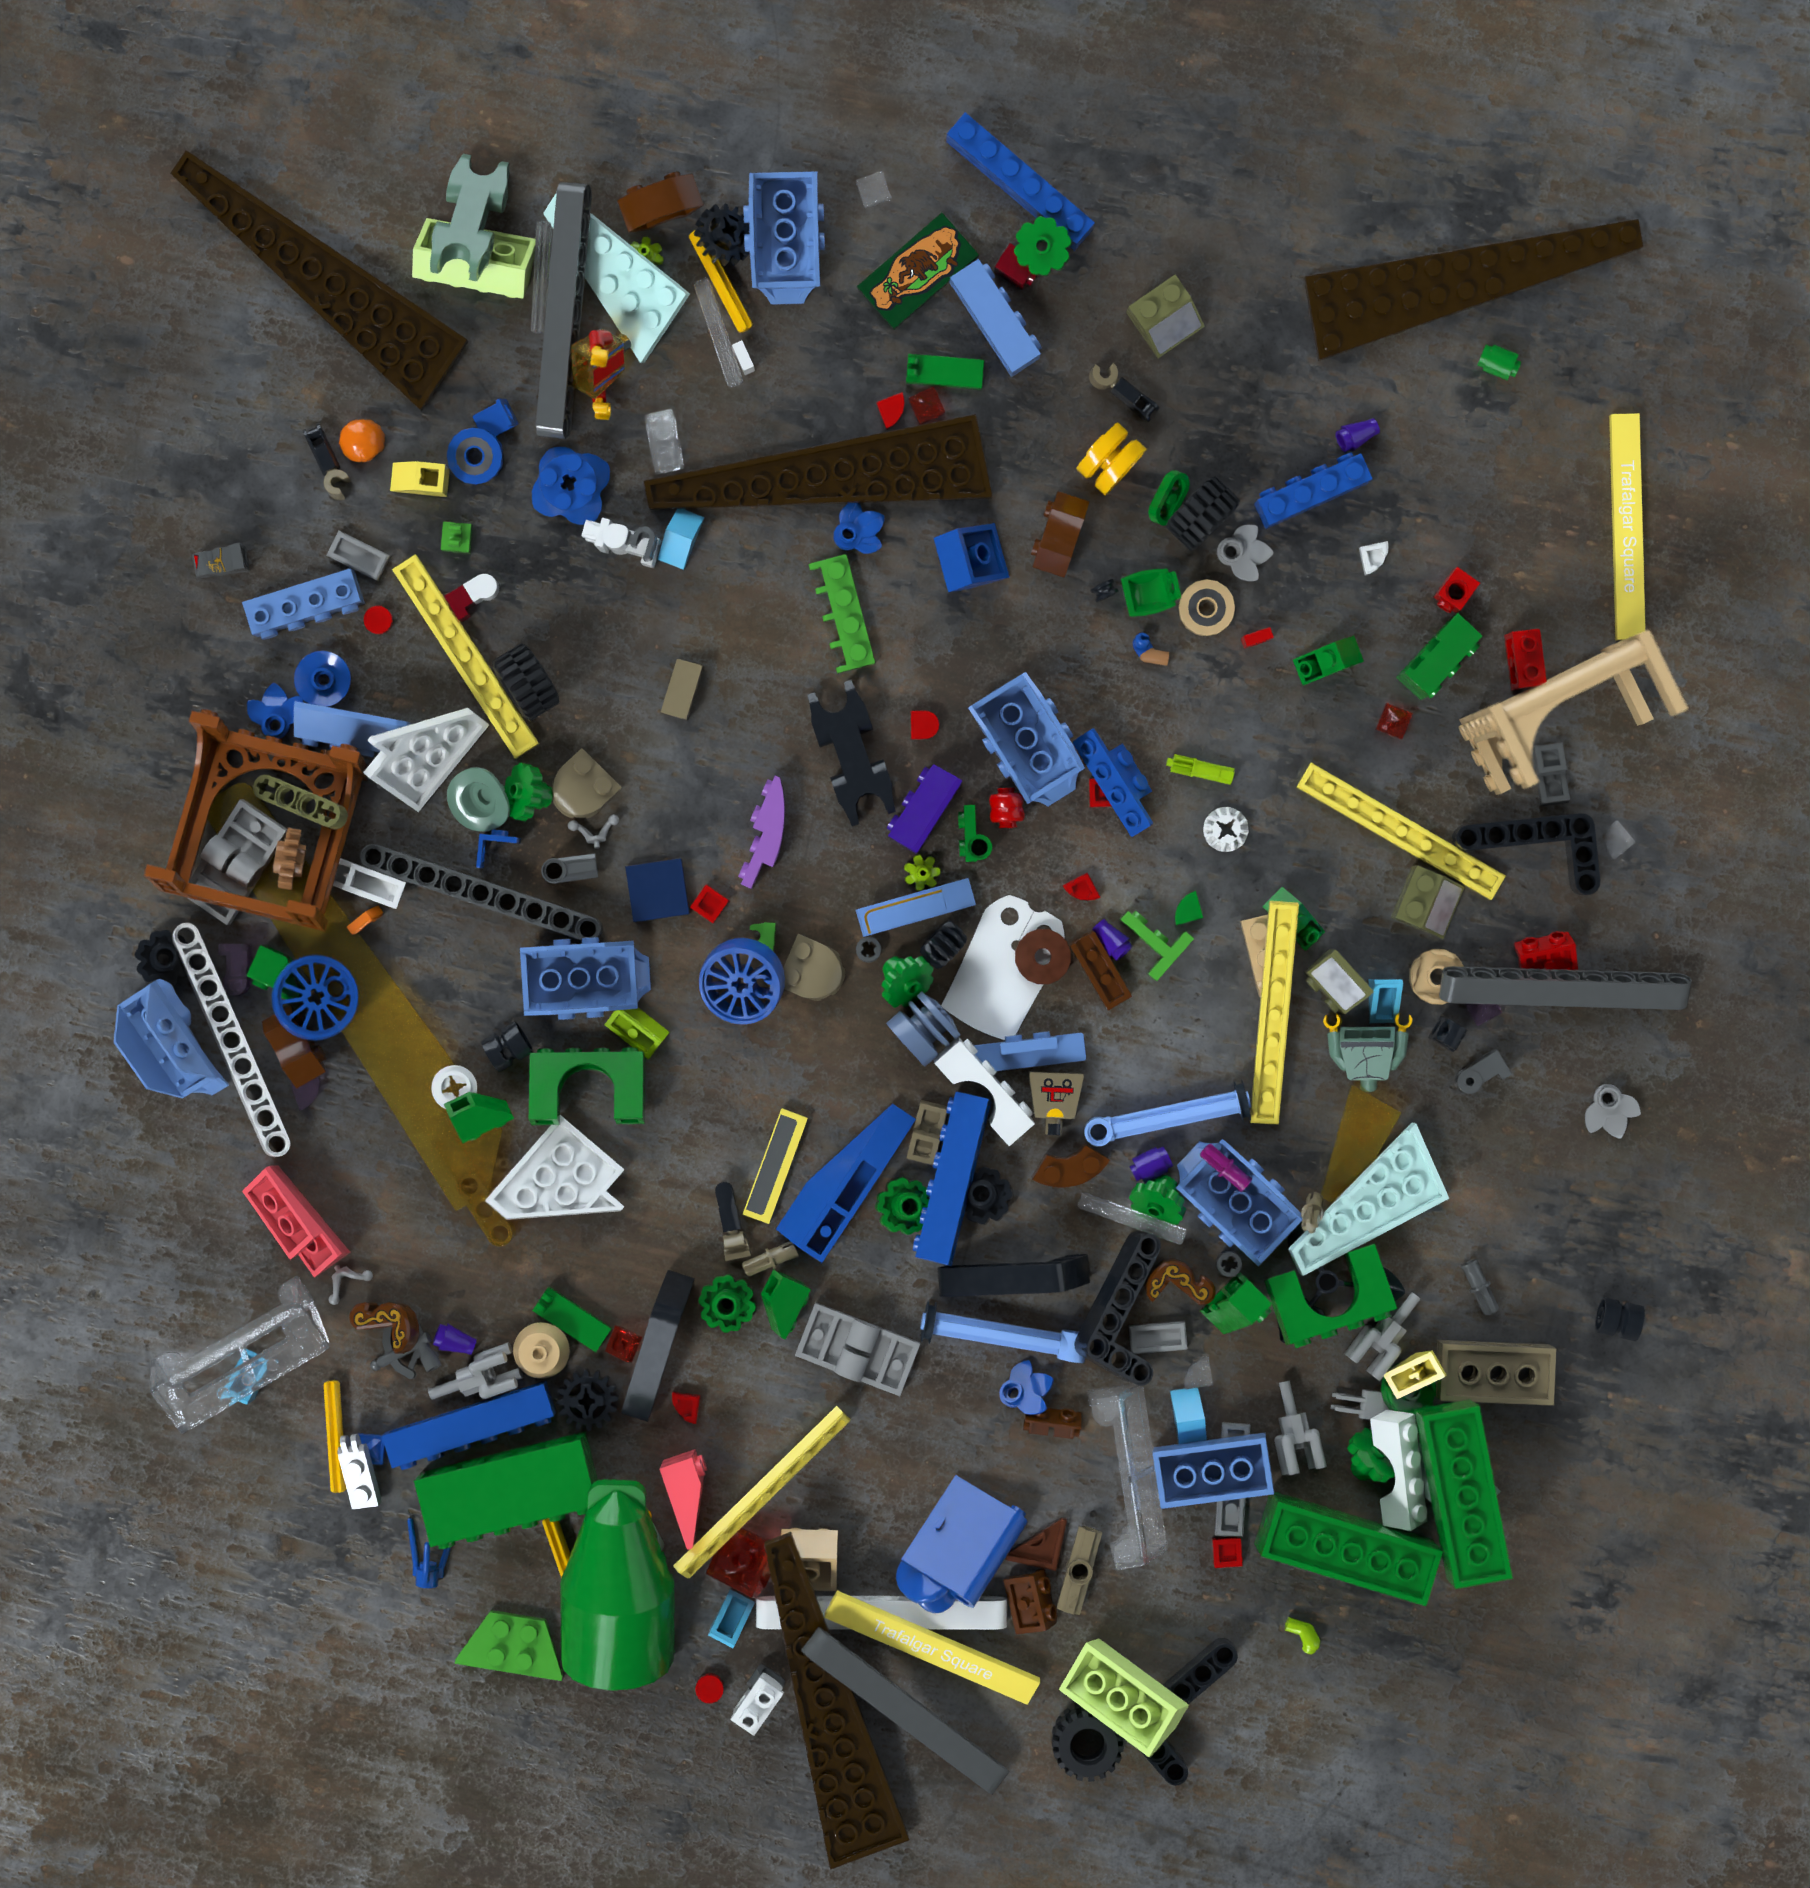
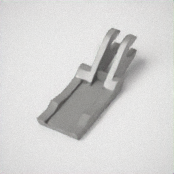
M1362 1389L1361 1396L1332 1393V1397H1336V1399L1361 1402L1360 1408L1332 1404L1330 1409H1335L1334 1411L1359 1414V1418L1370 1420L1383 1411L1389 1410L1383 1401L1380 1391Z

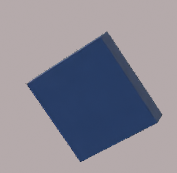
M682 858L625 866L633 922L690 914Z

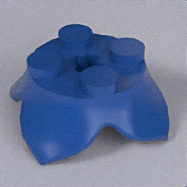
M567 447L550 448L540 460L539 477L532 489L534 509L549 517L562 515L577 525H585L586 520L595 522L602 509L601 491L608 485L610 480L609 465L603 459L593 454H579ZM569 477L571 480L573 478L577 480L573 484L575 488L571 491L568 488L563 489L562 487L565 484L564 480Z

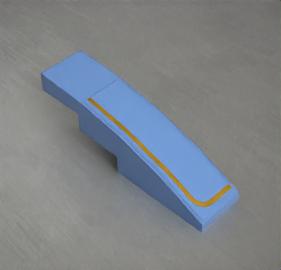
M969 878L863 907L857 909L856 913L862 935L865 937L976 905Z

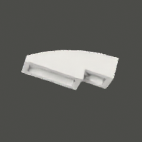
M340 858L333 886L394 909H397L406 885L404 881Z

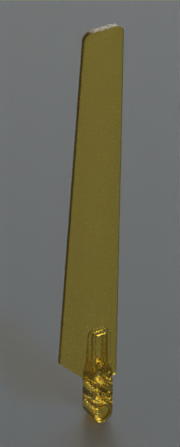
M237 783L217 795L208 816L210 825L218 835L238 801L244 799L277 822L263 801L255 796L253 788L245 783ZM274 855L252 891L258 900L287 907L288 900L301 902L311 867L305 860L302 877L295 876L292 890L278 888L279 874L273 873ZM331 894L325 912V918L328 920L325 932L271 919L295 959L307 955H324L341 962L351 972L357 983L359 1003L353 1020L342 1033L455 1211L466 1205L492 1245L499 1247L507 1245L515 1236V1227L512 1221L506 1220L495 1209H493L491 1216H484L479 1210L480 1203L485 1202L493 1192L490 1187L501 1141L502 1128H494L475 1140L462 1143L446 1109L441 1107L432 1095V1082L435 1075L441 1069L455 1064L359 933L352 935L347 929L351 922ZM313 964L315 980L319 984L325 967ZM302 966V970L310 981L308 966ZM329 968L325 980L332 976H339L337 972ZM330 982L327 986L328 993L331 996H341L343 988L340 983ZM346 995L344 999L336 1003L348 1007L349 996ZM327 1005V1008L336 1019L341 1021L345 1016V1011ZM450 1076L451 1086L443 1090V1093L452 1092L456 1097H459V1090L466 1086V1083L457 1084L452 1076ZM466 1178H473L477 1181L478 1188L476 1192H468L465 1189L464 1182ZM502 1225L508 1230L507 1239L500 1240L495 1236L494 1230L496 1226Z

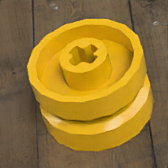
M1118 422L1105 435L1102 434L1086 452L1087 455L1076 467V470L1086 479L1094 476L1102 468L1103 472L1096 479L1095 487L1105 496L1121 481L1147 450L1137 439L1130 441L1121 450L1119 447L1127 439L1128 431Z

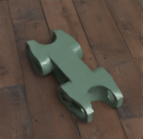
M463 153L451 171L447 185L446 202L456 204L451 223L437 221L432 233L430 272L439 274L446 262L452 259H461L469 264V280L477 282L489 264L494 245V232L484 231L489 211L503 213L508 200L507 190L510 170L509 163L501 161L493 173L478 175L471 170V155Z

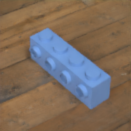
M977 259L951 276L950 285L1009 375L1013 377L1040 359L1041 353L1039 350L1042 347L1033 334L1029 336L1024 329L1026 322L1019 311L1013 312L1008 303L1011 300L1004 288L998 289L992 279L995 278V275L987 263L982 265L980 260Z
M350 568L242 602L252 635L256 637L261 636L262 640L278 636L277 631L288 628L289 631L302 629L305 627L304 623L315 620L316 623L332 619L331 614L342 611L343 615L359 610L358 606L365 604L356 573Z

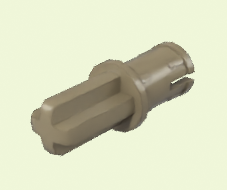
M1313 1192V1198L1311 1193L1306 1196V1204L1301 1210L1303 1218L1302 1229L1308 1230L1309 1233L1315 1232L1324 1216L1322 1209L1324 1198L1317 1192Z
M789 1241L770 1250L766 1248L765 1253L744 1261L742 1266L745 1274L752 1276L770 1267L776 1269L777 1265L797 1258L799 1255L794 1244Z

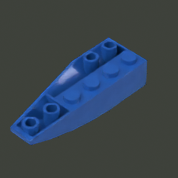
M891 1104L806 1182L776 1230L798 1248L822 1263L916 1119L896 1105Z

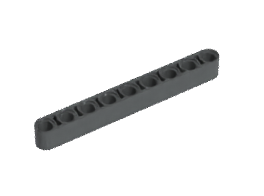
M560 182L557 187L536 419V432L539 437L568 439L571 432L592 190L589 184Z
M367 845L360 853L361 863L368 869L582 940V938H600L603 931L602 923L593 916L381 845ZM374 849L379 850L381 853V860L376 865L371 864L368 859L369 853ZM400 858H404L408 862V869L403 874H399L395 869V863ZM427 867H431L435 872V878L430 883H426L422 879V872ZM454 876H458L462 881V887L457 892L451 891L448 886L449 880ZM480 885L486 886L489 891V896L484 901H479L475 896V890ZM507 894L513 895L516 900V904L511 910H506L502 906V899ZM533 903L540 904L543 910L541 917L538 919L531 918L528 913L529 907ZM560 912L567 913L570 919L569 924L565 928H560L555 923V917ZM586 921H592L596 925V932L592 937H586L582 933V926Z
M1451 966L1444 968L1442 971L1439 998L1448 1003L1681 1010L1688 1006L1692 979L1681 973Z
M820 1627L817 1628L801 1649L809 1659L991 1795H993L1008 1775L1009 1770Z

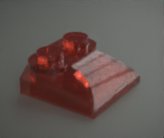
M741 1528L713 1555L706 1574L751 1598H757L766 1587L771 1576L764 1542L770 1539L763 1538Z

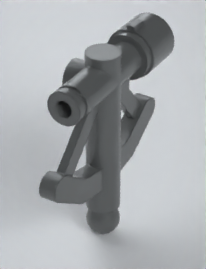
M418 1322V1341L411 1351L404 1354L394 1353L392 1342L393 1329L392 1327H385L382 1339L385 1354L378 1357L377 1360H373L370 1363V1368L373 1371H378L381 1367L383 1368L391 1364L395 1371L408 1379H414L416 1372L413 1370L418 1358H421L420 1360L426 1373L441 1367L442 1364L438 1358L440 1357L438 1352L432 1350L429 1345L431 1342L430 1335L427 1332H423ZM414 1351L408 1367L403 1365L399 1359Z

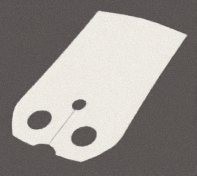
M1011 895L1000 898L989 905L981 917L962 964L941 1005L942 1008L969 1026L999 1039L1005 1040V1036L1016 1035L1043 984H1035L1022 976L1016 966L1015 950L1012 949L1011 944L1015 940L1020 941L1027 933L1036 930L1041 925L1049 926L1052 931L1059 933L1065 939L1062 921L1046 911H1033L1028 906L1027 901ZM1011 907L1017 910L1019 918L1014 925H1006L1002 922L1001 912L1005 908ZM1045 948L1039 949L1035 953L1036 962L1040 965L1049 963L1051 959L1050 952Z

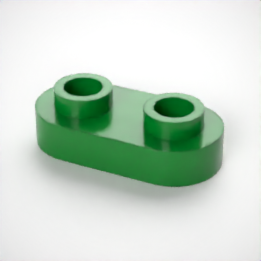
M1172 470L1163 478L1149 506L1148 514L1153 523L1166 526L1171 516L1180 508L1190 486L1189 478L1185 473Z

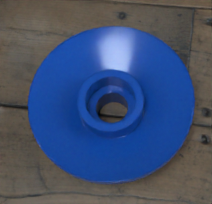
M316 651L308 654L299 662L294 674V684L299 696L308 704L330 707L339 703L347 695L351 685V674L346 662L338 655L329 651ZM322 675L329 677L328 684L321 685L320 677Z

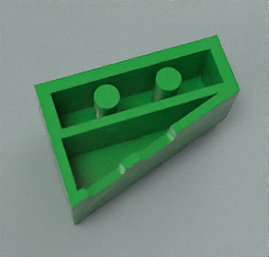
M1457 613L1448 620L1396 678L1420 700L1427 697L1431 699L1442 688L1440 685L1447 676L1451 678L1460 669L1461 665L1459 662L1465 655L1470 657L1481 646L1478 641L1482 635Z
M1239 1272L1200 1312L1219 1331L1227 1334L1250 1326L1256 1320L1259 1323L1262 1322L1270 1314L1271 1310L1269 1307L1272 1303Z

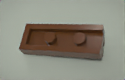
M1094 931L1085 933L1083 937L1077 938L1069 944L1108 1011L1132 997Z

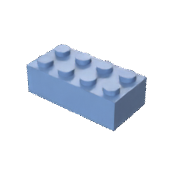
M1266 1432L1153 1448L1152 1453L1161 1509L1274 1494Z

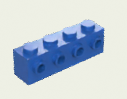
M1352 452L1337 458L1338 464L1328 468L1326 464H1323L1311 470L1312 475L1302 479L1299 475L1286 481V487L1276 491L1275 487L1259 493L1260 499L1254 505L1265 530L1368 484L1373 478L1362 454L1353 456Z

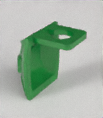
M1151 569L1121 578L1129 617L1159 613L1176 606L1175 601L1181 599L1175 571L1168 572V569Z

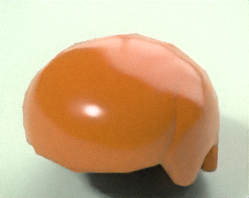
M356 419L349 422L341 430L339 446L344 456L350 460L359 463L368 462L383 451L385 447V434L380 425L374 421Z

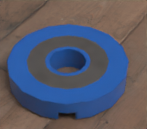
M475 427L464 429L456 434L448 445L447 461L449 468L455 477L464 483L477 485L489 482L498 475L503 466L502 444L494 434L486 429ZM473 448H478L482 452V460L478 464H473L469 460V452Z

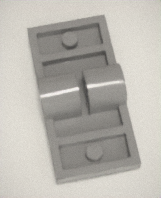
M240 799L219 834L212 837L201 853L202 861L189 883L248 897L275 855L278 840L283 841L285 839L288 829L244 799ZM188 898L226 925H231L239 912L238 910Z
M815 1302L795 1356L833 1370L836 1374L847 1379L864 1382L900 1396L920 1342Z

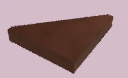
M1062 1517L1011 1550L1005 1560L1056 1571L1067 1518Z

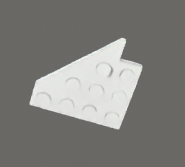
M465 708L371 736L368 741L379 749L380 753L363 773L419 812L487 729L489 724L469 708Z
M560 1115V1125H551L488 1196L485 1202L506 1220L621 1211L624 1206L611 1196L607 1190L622 1174L624 1169Z

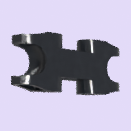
M852 680L844 682L847 703L839 712L830 713L824 710L815 692L807 696L811 710V723L819 747L834 744L843 773L832 776L830 779L837 800L853 827L859 825L856 804L859 798L865 794H874L880 797L888 815L895 813L896 810L892 796V783L884 759L873 763L869 762L860 734L873 730L864 702L859 697Z

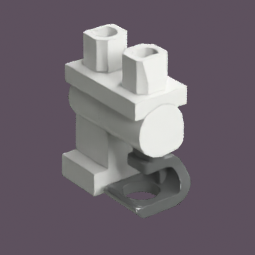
M602 518L601 523L586 520L582 532V537L588 542L595 543L594 545L600 552L609 554V550L618 555L633 554L642 557L641 564L643 566L653 569L655 567L662 541L657 538L656 534L649 527H640L632 531L624 525L614 524L611 520Z
M763 1664L757 1667L746 1683L751 1687V1690L747 1689L735 1706L733 1716L731 1717L734 1723L753 1736L784 1693L782 1687L785 1684V1679Z

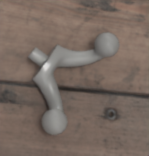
M614 814L610 815L599 834L595 836L575 820L569 821L568 828L571 831L579 830L587 843H594V849H599V843L606 841L611 825L619 823V817Z
M336 1265L334 1267L336 1272L332 1275L333 1294L329 1297V1303L332 1305L339 1303L340 1284L343 1277L370 1281L373 1278V1273L366 1270L360 1274L350 1270L347 1266L340 1268L339 1265Z

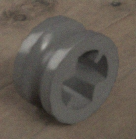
M873 937L860 939L856 946L858 958L866 963L874 962L879 958L881 953L879 941ZM868 942V945L873 943L876 946L873 950L874 956L869 957L867 954L864 957L861 954L864 949L863 943Z
M1226 1250L1221 1252L1216 1258V1267L1222 1275L1232 1277L1240 1272L1242 1261L1237 1253ZM1229 1256H1233L1236 1267H1230L1229 1271L1223 1270L1225 1266L1221 1265L1222 1260H1227Z

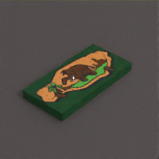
M940 213L857 286V289L890 327L895 330L950 282L951 276L970 265L979 257V254L943 213Z

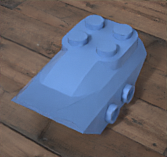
M817 172L749 173V205H744V223H749L750 234H744L745 252H750L752 288L762 291L770 304H804L808 294L815 287H820L819 250H825L824 233H819V221H824V204H818Z
M1026 672L968 707L986 738L982 739L985 747L990 754L994 752L997 754L1001 761L997 764L998 768L1005 778L1009 776L1012 778L1027 804L1036 801L1050 806L1076 789L1078 773L1085 769L1070 741L1073 734L1065 722L1059 723L1055 716L1058 710L1050 698L1045 700Z
M599 937L582 938V944L571 945L570 939L553 940V946L520 948L524 1016L558 1014V1020L575 1019V1013L586 1012L587 1018L604 1017V1011L638 1009V1001L651 990L649 957L643 955L634 947V941L599 943Z
M157 979L117 1005L114 1044L146 1089L184 1098L191 1093L214 1095L229 1086L201 1049L195 1035L189 1028L191 1025V1013L183 1005L169 982Z
M1223 1139L1219 1143L1199 1141L1177 1164L1180 1182L1176 1189L1200 1211L1198 1217L1209 1228L1214 1224L1222 1231L1218 1236L1229 1247L1235 1244L1257 1266L1276 1249L1303 1219L1301 1212L1282 1195L1285 1189L1275 1179L1272 1178L1268 1181L1261 1175L1264 1169L1255 1160L1251 1159L1248 1162ZM1212 1144L1229 1160L1234 1159V1164L1252 1178L1250 1184L1240 1192L1223 1176L1219 1177V1172L1200 1157L1204 1147Z

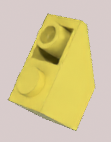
M418 461L395 462L392 467L390 491L447 497L450 469L445 464Z

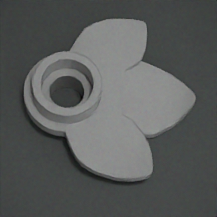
M1256 525L1240 526L1232 537L1222 540L1217 547V557L1220 562L1230 566L1233 574L1245 581H1257L1259 573L1256 565L1264 563L1273 555V550L1267 544L1256 540L1258 534V527ZM1226 548H1234L1236 551L1235 556H1227Z
M1603 1084L1595 1090L1593 1095L1594 1102L1586 1109L1585 1125L1590 1133L1603 1127L1610 1135L1620 1139L1627 1128V1117L1632 1118L1641 1115L1640 1107L1632 1096L1621 1094V1091L1616 1086ZM1605 1093H1610L1612 1096L1609 1103L1603 1101Z

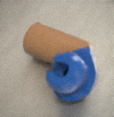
M1138 633L1133 639V649L1140 660L1145 663L1167 666L1169 652L1155 650L1149 641L1150 637L1146 633Z

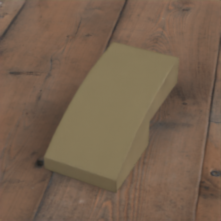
M924 1100L920 1101L906 1159L933 1165L940 1142L941 1130L947 1114V1106Z

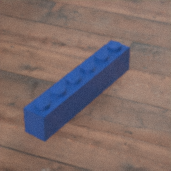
M966 112L949 130L946 142L1035 218L1040 216L1054 218L1057 222V227H1065L1072 240L1071 249L1075 251L1092 232L1095 224L1093 220Z
M957 1091L954 1097L949 1098L946 1113L950 1114L948 1125L943 1124L940 1134V1141H943L941 1152H936L933 1168L937 1170L934 1180L930 1179L926 1196H930L928 1207H923L920 1215V1223L923 1224L921 1235H916L913 1244L916 1258L948 1266L953 1264L968 1202V1190L972 1185L992 1103L987 1098Z
M545 1380L387 1431L381 1437L391 1468L400 1466L401 1470L416 1466L417 1460L426 1457L429 1462L443 1457V1452L454 1449L455 1453L471 1448L470 1443L480 1440L481 1444H486L497 1440V1434L508 1432V1435H514L524 1431L525 1425L534 1423L535 1427L550 1423V1417L556 1414V1409L547 1381Z

